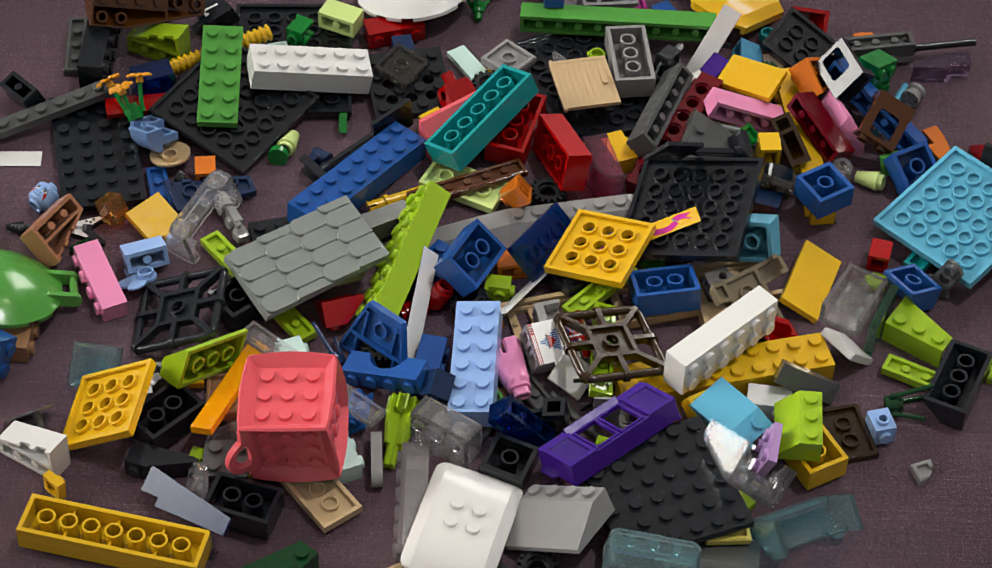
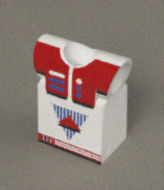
M553 319L527 324L519 334L532 375L553 370L555 367L554 363L559 361L564 353V345L555 328ZM565 326L572 342L586 340L583 334ZM591 350L577 351L578 357L590 364Z

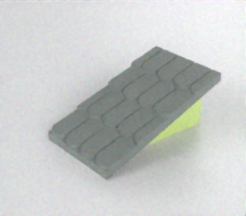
M347 195L317 207L313 212L292 220L290 224L258 237L251 243L232 250L230 254L225 255L224 262L264 320L268 321L332 287L363 280L366 270L387 260L390 253L383 247L384 245L375 233L372 232L370 226L362 218Z

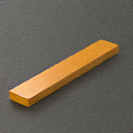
M247 344L191 424L192 433L213 435L239 396L241 377L247 357L254 354L268 353L267 346Z

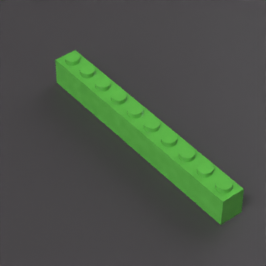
M522 2L520 32L605 37L606 26L645 25L648 39L702 42L716 19V13L564 4V8H544V3Z

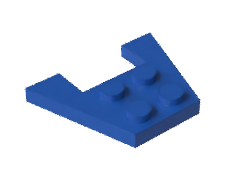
M372 300L366 304L339 344L341 348L351 353L352 350L360 351L363 341L392 360L390 368L395 367L408 358L407 321L375 300Z

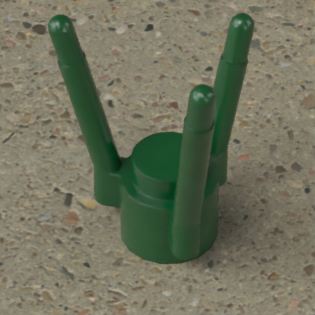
M935 384L924 385L899 393H891L890 396H884V408L888 407L892 418L902 417L925 421L926 417L899 412V410H903V403L923 400L925 395L902 397L934 388Z

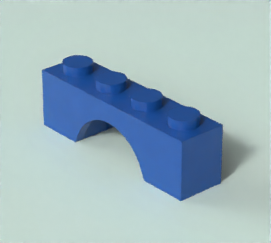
M353 350L342 366L348 385L410 394H420L426 371L431 369L427 360L407 358L404 362L392 368H378L371 353Z

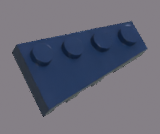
M250 175L223 177L222 180H214L212 177L203 178V181L182 179V182H172V180H164V186L178 215L214 207L218 204V194L226 193L232 202L257 196V190Z

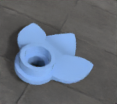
M150 266L142 267L132 274H128L126 269H124L126 278L118 283L121 289H128V291L138 290L148 282L155 281L157 273Z

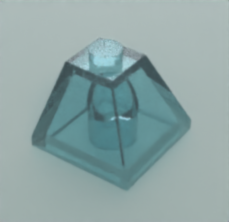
M74 341L67 385L79 387L83 375L121 366L124 347Z

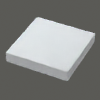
M827 327L821 332V335L850 361L866 366L872 363L873 359L844 333Z

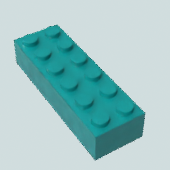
M502 64L424 143L432 161L461 172L539 92L532 74Z

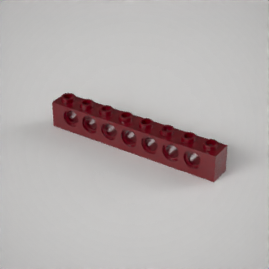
M701 72L698 78L693 79L691 88L685 92L657 148L666 142L681 141L686 130L687 120L694 109L707 116L703 101L712 87L723 89V80ZM643 157L636 161L632 173L629 172L625 178L624 183L626 184L627 194H634L644 163Z

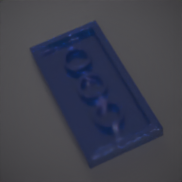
M557 202L552 204L506 249L532 282L536 281L545 272V263L571 222Z

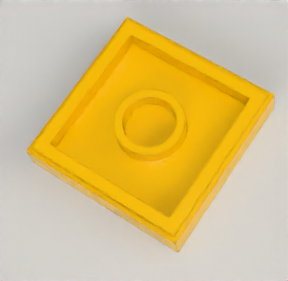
M159 192L125 214L128 221L144 239L160 235L164 239L185 223Z

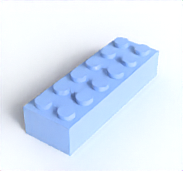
M457 301L450 373L455 375L456 378L447 408L450 427H495L503 320L500 301Z

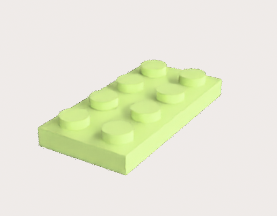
M433 161L419 180V185H425L430 180L437 183L477 170L466 166L459 172ZM507 183L452 200L486 213L495 212L501 203L500 189Z

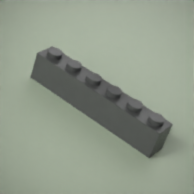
M682 62L664 71L626 142L638 157L657 148L694 77Z

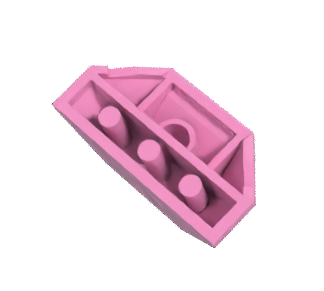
M829 89L825 90L820 99L821 103L855 149L853 156H863L865 143L857 139L858 136L853 134V131L858 129L852 116L842 102L835 99Z

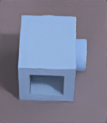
M888 407L867 411L865 422L875 444L894 442L897 426Z

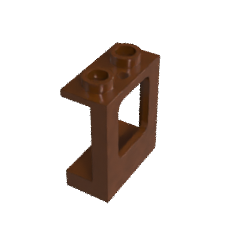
M882 89L873 94L871 99L874 102L859 129L854 130L853 134L858 136L857 139L862 143L872 145L876 152L887 154L894 151L915 110ZM881 109L899 120V124L888 143L870 132V127Z

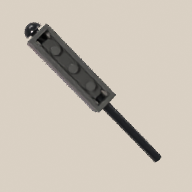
M911 31L844 38L855 43L851 48L858 59L862 55L880 49L898 59L897 63L913 61L914 53L918 51L976 46L975 38L916 44Z

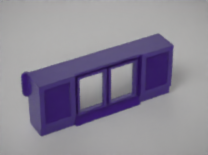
M639 382L618 397L610 398L563 429L564 432L537 449L542 464L541 472L552 479L560 477L574 486L580 485L674 421L680 420L682 416L678 413L675 397L648 383ZM620 408L638 419L624 429H620L603 418ZM596 424L614 435L597 446L579 434Z

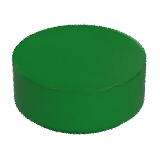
M280 145L272 146L268 153V160L278 166L287 163L289 158L288 150Z

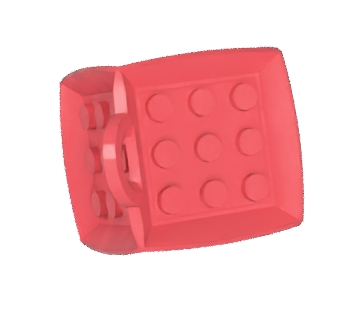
M286 351L254 354L247 357L238 396L237 442L231 447L225 459V466L232 474L239 475L248 471L253 479L278 482H314L341 477L347 449L349 415L346 379L337 356L317 352ZM246 447L248 460L243 463L237 462L239 452Z

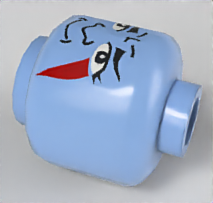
M39 182L29 192L28 203L35 211L39 213L41 211L45 212L59 199L57 193L59 190L51 182Z

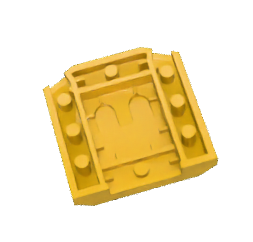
M690 0V7L694 11L716 13V17L724 4L738 11L742 15L734 28L740 29V34L743 35L781 19L784 13L779 0Z

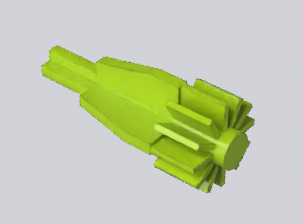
M393 392L392 396L389 395L385 410L384 431L386 452L383 460V467L386 469H395L398 453L404 451L412 435L414 422L418 420L421 400H416L417 397H412L410 393L399 392L397 395Z

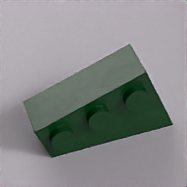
M301 540L241 568H319V554Z

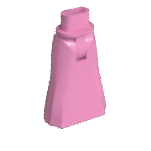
M515 335L505 337L501 340L502 349L500 348L498 380L514 399H528L532 395L530 392L531 384L522 343Z

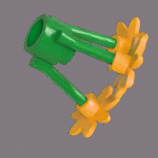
M139 72L126 75V78L135 77V81L138 83L139 105L137 102L130 104L126 96V89L130 88L129 86L133 84L132 81H124L116 85L113 80L119 78V73L109 75L107 79L101 80L96 85V88H102L106 85L109 89V95L114 94L128 122L144 117L142 111H145L146 108L143 99L142 82H144L143 77L152 76V73Z

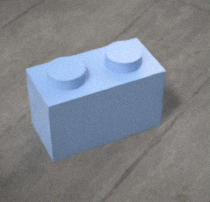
M161 235L120 245L123 265L128 274L136 273L138 269L145 266L156 268L170 264L167 245Z

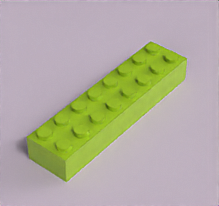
M432 180L425 185H420L416 193H411L405 200L406 207L398 216L400 221L391 232L393 237L385 246L390 253L387 260L377 264L378 270L371 277V286L364 293V302L357 309L355 316L358 317L366 304L372 300H375L399 316L419 270L424 246L428 248L451 196V193Z

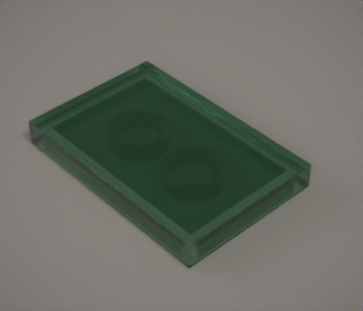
M890 285L869 326L864 352L870 357L882 336L886 320L893 313L899 289L897 285Z

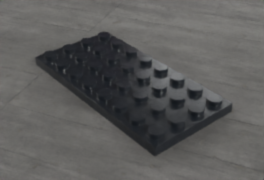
M127 89V90H126V92H127V93H126V96H127V95H130V90ZM105 100L52 120L61 198L70 193L83 208L82 212L132 207L146 200L138 144L131 139L128 129L130 121L128 122L127 117L107 119Z

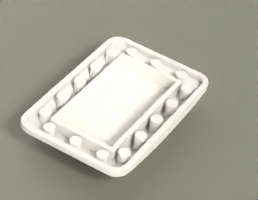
M444 462L438 464L431 477L401 554V565L404 568H497L520 500L523 497L522 489L491 476Z

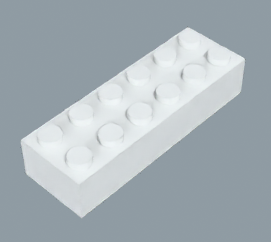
M269 44L249 45L246 64L251 89L369 94L373 74L367 49Z
M761 286L754 288L666 351L663 381L680 395L685 394L687 391H692L698 383L710 378L716 370L724 368L731 359L739 357L749 346H754L760 338L769 335L774 330L778 300Z

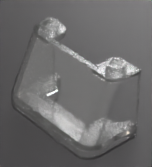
M215 170L207 176L173 221L163 239L170 253L193 265L197 263L200 255L195 250L198 243L192 239L194 234L214 208L223 212L227 206L238 208L243 201L231 175L221 170Z
M713 419L705 429V443L725 482L768 508L776 506L797 472L777 460L775 466L763 478L750 470L756 461L754 459L756 456V452H754L756 445Z

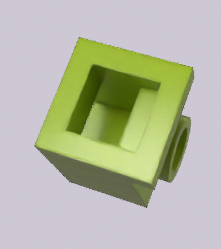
M494 274L486 276L484 288L490 301L507 302L515 296V285H511L512 276Z

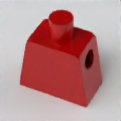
M452 70L441 75L445 85L437 91V95L443 108L477 89L466 76L456 80Z

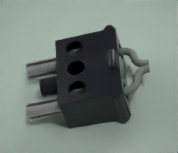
M678 43L675 47L668 44L659 53H656L653 68L657 83L665 70L681 62L679 58L684 47L683 44Z

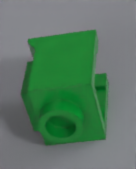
M296 14V19L286 28L288 43L294 46H305L314 36V32L308 30L313 25L314 20Z

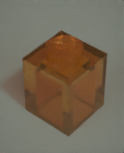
M109 191L94 202L105 224L119 226L125 222V214L129 209L122 194Z

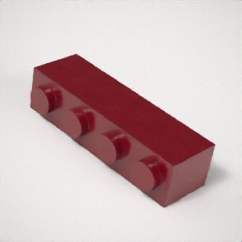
M814 91L796 93L786 107L825 163L830 161L833 165L846 164L855 152L853 146Z

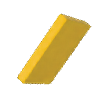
M733 54L718 78L723 80L724 89L770 103L787 77V70Z

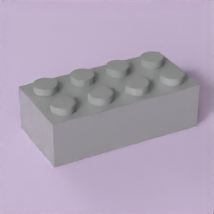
M645 25L606 26L604 41L606 56L619 97L651 96L655 89L656 77Z

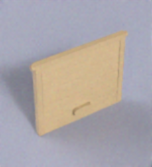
M605 55L548 61L565 113L572 110L621 104Z

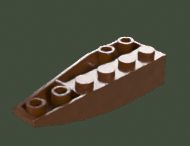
M85 0V9L90 26L130 29L204 15L205 0Z

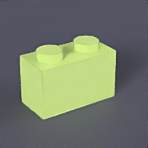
M327 0L318 11V27L354 38L363 26L364 9L336 0Z

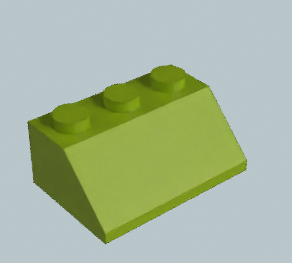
M799 390L774 403V421L783 424L778 459L820 462L823 447L822 392Z

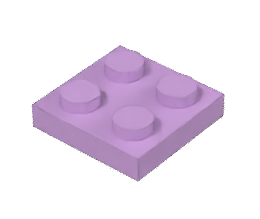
M774 421L769 429H765L762 438L756 440L754 445L756 456L750 468L753 471L752 481L760 483L777 463L783 424Z

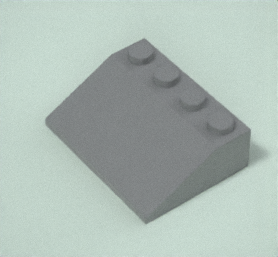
M532 485L520 500L505 547L507 550L580 554L615 511V508L605 487Z

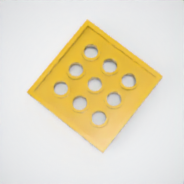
M578 209L545 263V273L622 289L653 237L656 225L654 223Z
M152 358L82 376L63 434L67 435L69 451L134 435L157 365Z

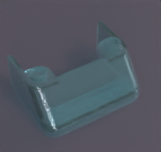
M832 494L813 497L753 518L755 521L754 527L749 528L750 533L767 558H772L773 561L788 557L789 549L813 540L831 536L832 540L839 539L845 536L844 532L861 531L864 529L854 494Z
M615 528L608 535L601 568H699L702 550L693 541Z

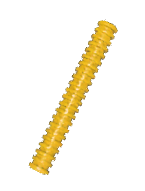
M265 24L263 28L260 26L257 30L254 28L252 32L247 31L246 34L243 33L242 46L249 50L250 44H261L262 42L265 44L268 40L271 42L273 35L270 27ZM202 47L199 51L197 49L193 53L190 51L188 55L177 56V59L171 58V61L166 60V63L160 62V65L154 64V67L143 68L142 73H152V76L143 77L145 83L149 86L151 82L155 84L157 80L162 81L163 78L168 79V76L174 77V74L180 75V72L185 73L187 69L190 70L201 60Z

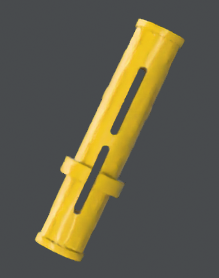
M419 186L391 195L384 194L381 198L365 202V209L369 208V210H366V212L402 199L406 200V192L417 189Z

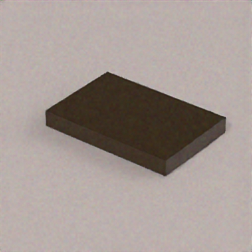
M857 403L822 409L823 425L849 457L848 464L879 458L880 453Z

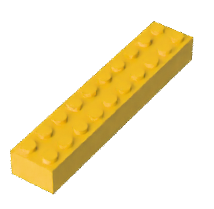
M819 332L758 342L754 346H749L739 357L731 359L724 368H719L710 378L704 379L692 391H687L683 395H680L664 382L663 375L631 379L630 382L614 381V396L618 397L637 383L643 382L675 397L677 407H682L681 401L708 389L720 377H723L744 396H747L748 383L784 387L773 380V376L782 359L797 366H803L830 380L833 379L835 362L824 337ZM642 362L627 364L629 370L652 368ZM614 366V372H620L618 366Z

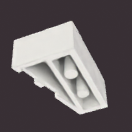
M14 421L0 435V453L41 475L49 469L54 474L61 475L71 464L67 435L19 421Z

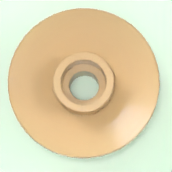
M172 141L169 145H163V152L151 150L149 156L150 161L156 166L174 167L187 161L191 152L189 146L185 143Z

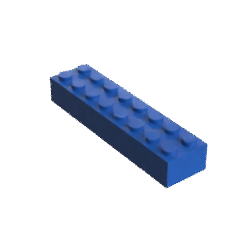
M393 122L287 203V221L291 223L292 220L315 211L317 207L347 195L355 208L359 210L365 205V202L372 200L425 158L426 147L424 143L427 139L400 123Z

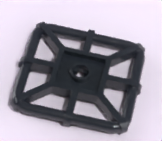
M224 266L191 273L185 271L181 275L159 279L151 283L148 282L142 293L139 312L135 316L136 326L132 340V352L136 355L169 348L175 350L179 346L206 341L210 338L214 339L217 336L216 333L219 328L222 308L226 303L224 296L228 280V269ZM204 279L197 286L188 288L192 281ZM218 281L216 296L202 298L203 294ZM179 284L177 291L164 293L158 289ZM151 294L157 296L160 299L159 307L148 310ZM214 306L209 327L198 319L200 309ZM156 319L155 324L143 334L144 325L147 321ZM195 325L203 331L202 333L178 338L180 327ZM170 330L168 340L148 344L160 332Z

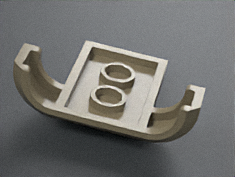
M773 254L759 264L719 283L714 282L710 286L709 294L716 307L727 303L731 306L757 286H761L770 293L766 284L781 277L789 269L782 256ZM777 306L776 316L784 318L780 309Z

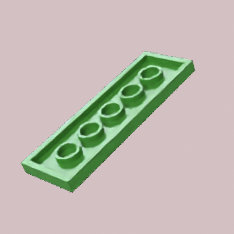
M203 25L197 127L238 128L243 45L242 26Z

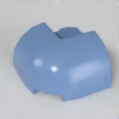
M148 115L130 121L128 129L131 139L143 148L155 152H163V145H169L170 142L178 140V131L164 127V119Z

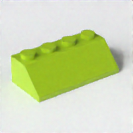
M244 328L165 356L161 362L159 376L177 389L229 370L242 352L248 330Z

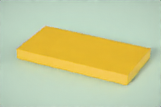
M806 240L802 244L779 302L812 323H815L823 309L841 261Z

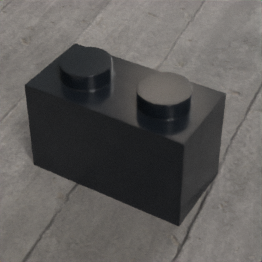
M12 71L0 83V87L7 96L23 109L46 101L36 87L15 71Z

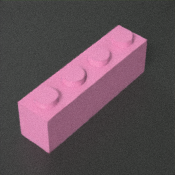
M712 87L703 101L709 118L742 127L750 123L756 131L763 133L775 132L770 120L784 114L782 106Z
M98 239L73 246L74 255L71 256L72 263L75 268L80 270L78 273L81 283H86L87 285L86 292L88 298L93 299L95 302L93 306L96 315H101L103 322L128 315L127 300Z

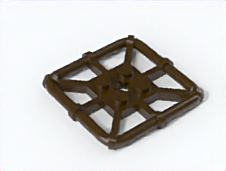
M636 305L601 309L599 307H592L591 310L557 313L553 322L564 345L563 351L569 356L582 383L587 385L588 383L596 384L613 381L630 382L631 379L655 377L664 374L665 356L658 344L657 335L652 332L644 314L639 310L640 307ZM626 315L623 321L607 324L604 318ZM593 318L598 325L587 326L577 320ZM633 319H637L644 334L631 335L628 325ZM565 326L583 334L586 340L572 342ZM647 344L651 347L655 357L640 351L637 345ZM591 350L595 359L585 371L577 351ZM635 359L652 368L629 370L625 360ZM616 362L620 372L593 375L601 363Z

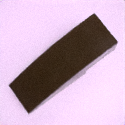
M787 112L771 119L774 131L779 132L781 146L792 169L812 161L790 113Z

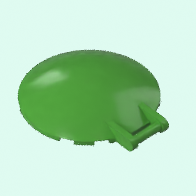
M0 249V328L28 327L30 322L38 321L41 323L47 320L60 306H80L82 304V297L78 291V273L75 271L50 270L41 262L27 255ZM62 285H69L70 292H63Z

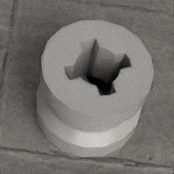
M914 82L909 84L907 89L903 91L901 99L904 104L913 108L918 106L925 97L926 91L922 85Z

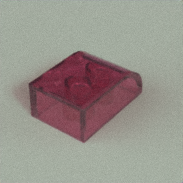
M607 133L583 137V143L593 158L592 164L589 166L586 187L590 188L594 198L623 195L625 176Z

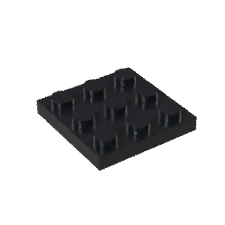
M791 7L759 47L786 68H791L806 57H821L834 45L835 40L794 7Z

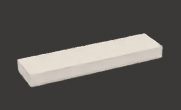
M724 4L686 66L691 73L700 70L714 52L719 53L741 17V13Z

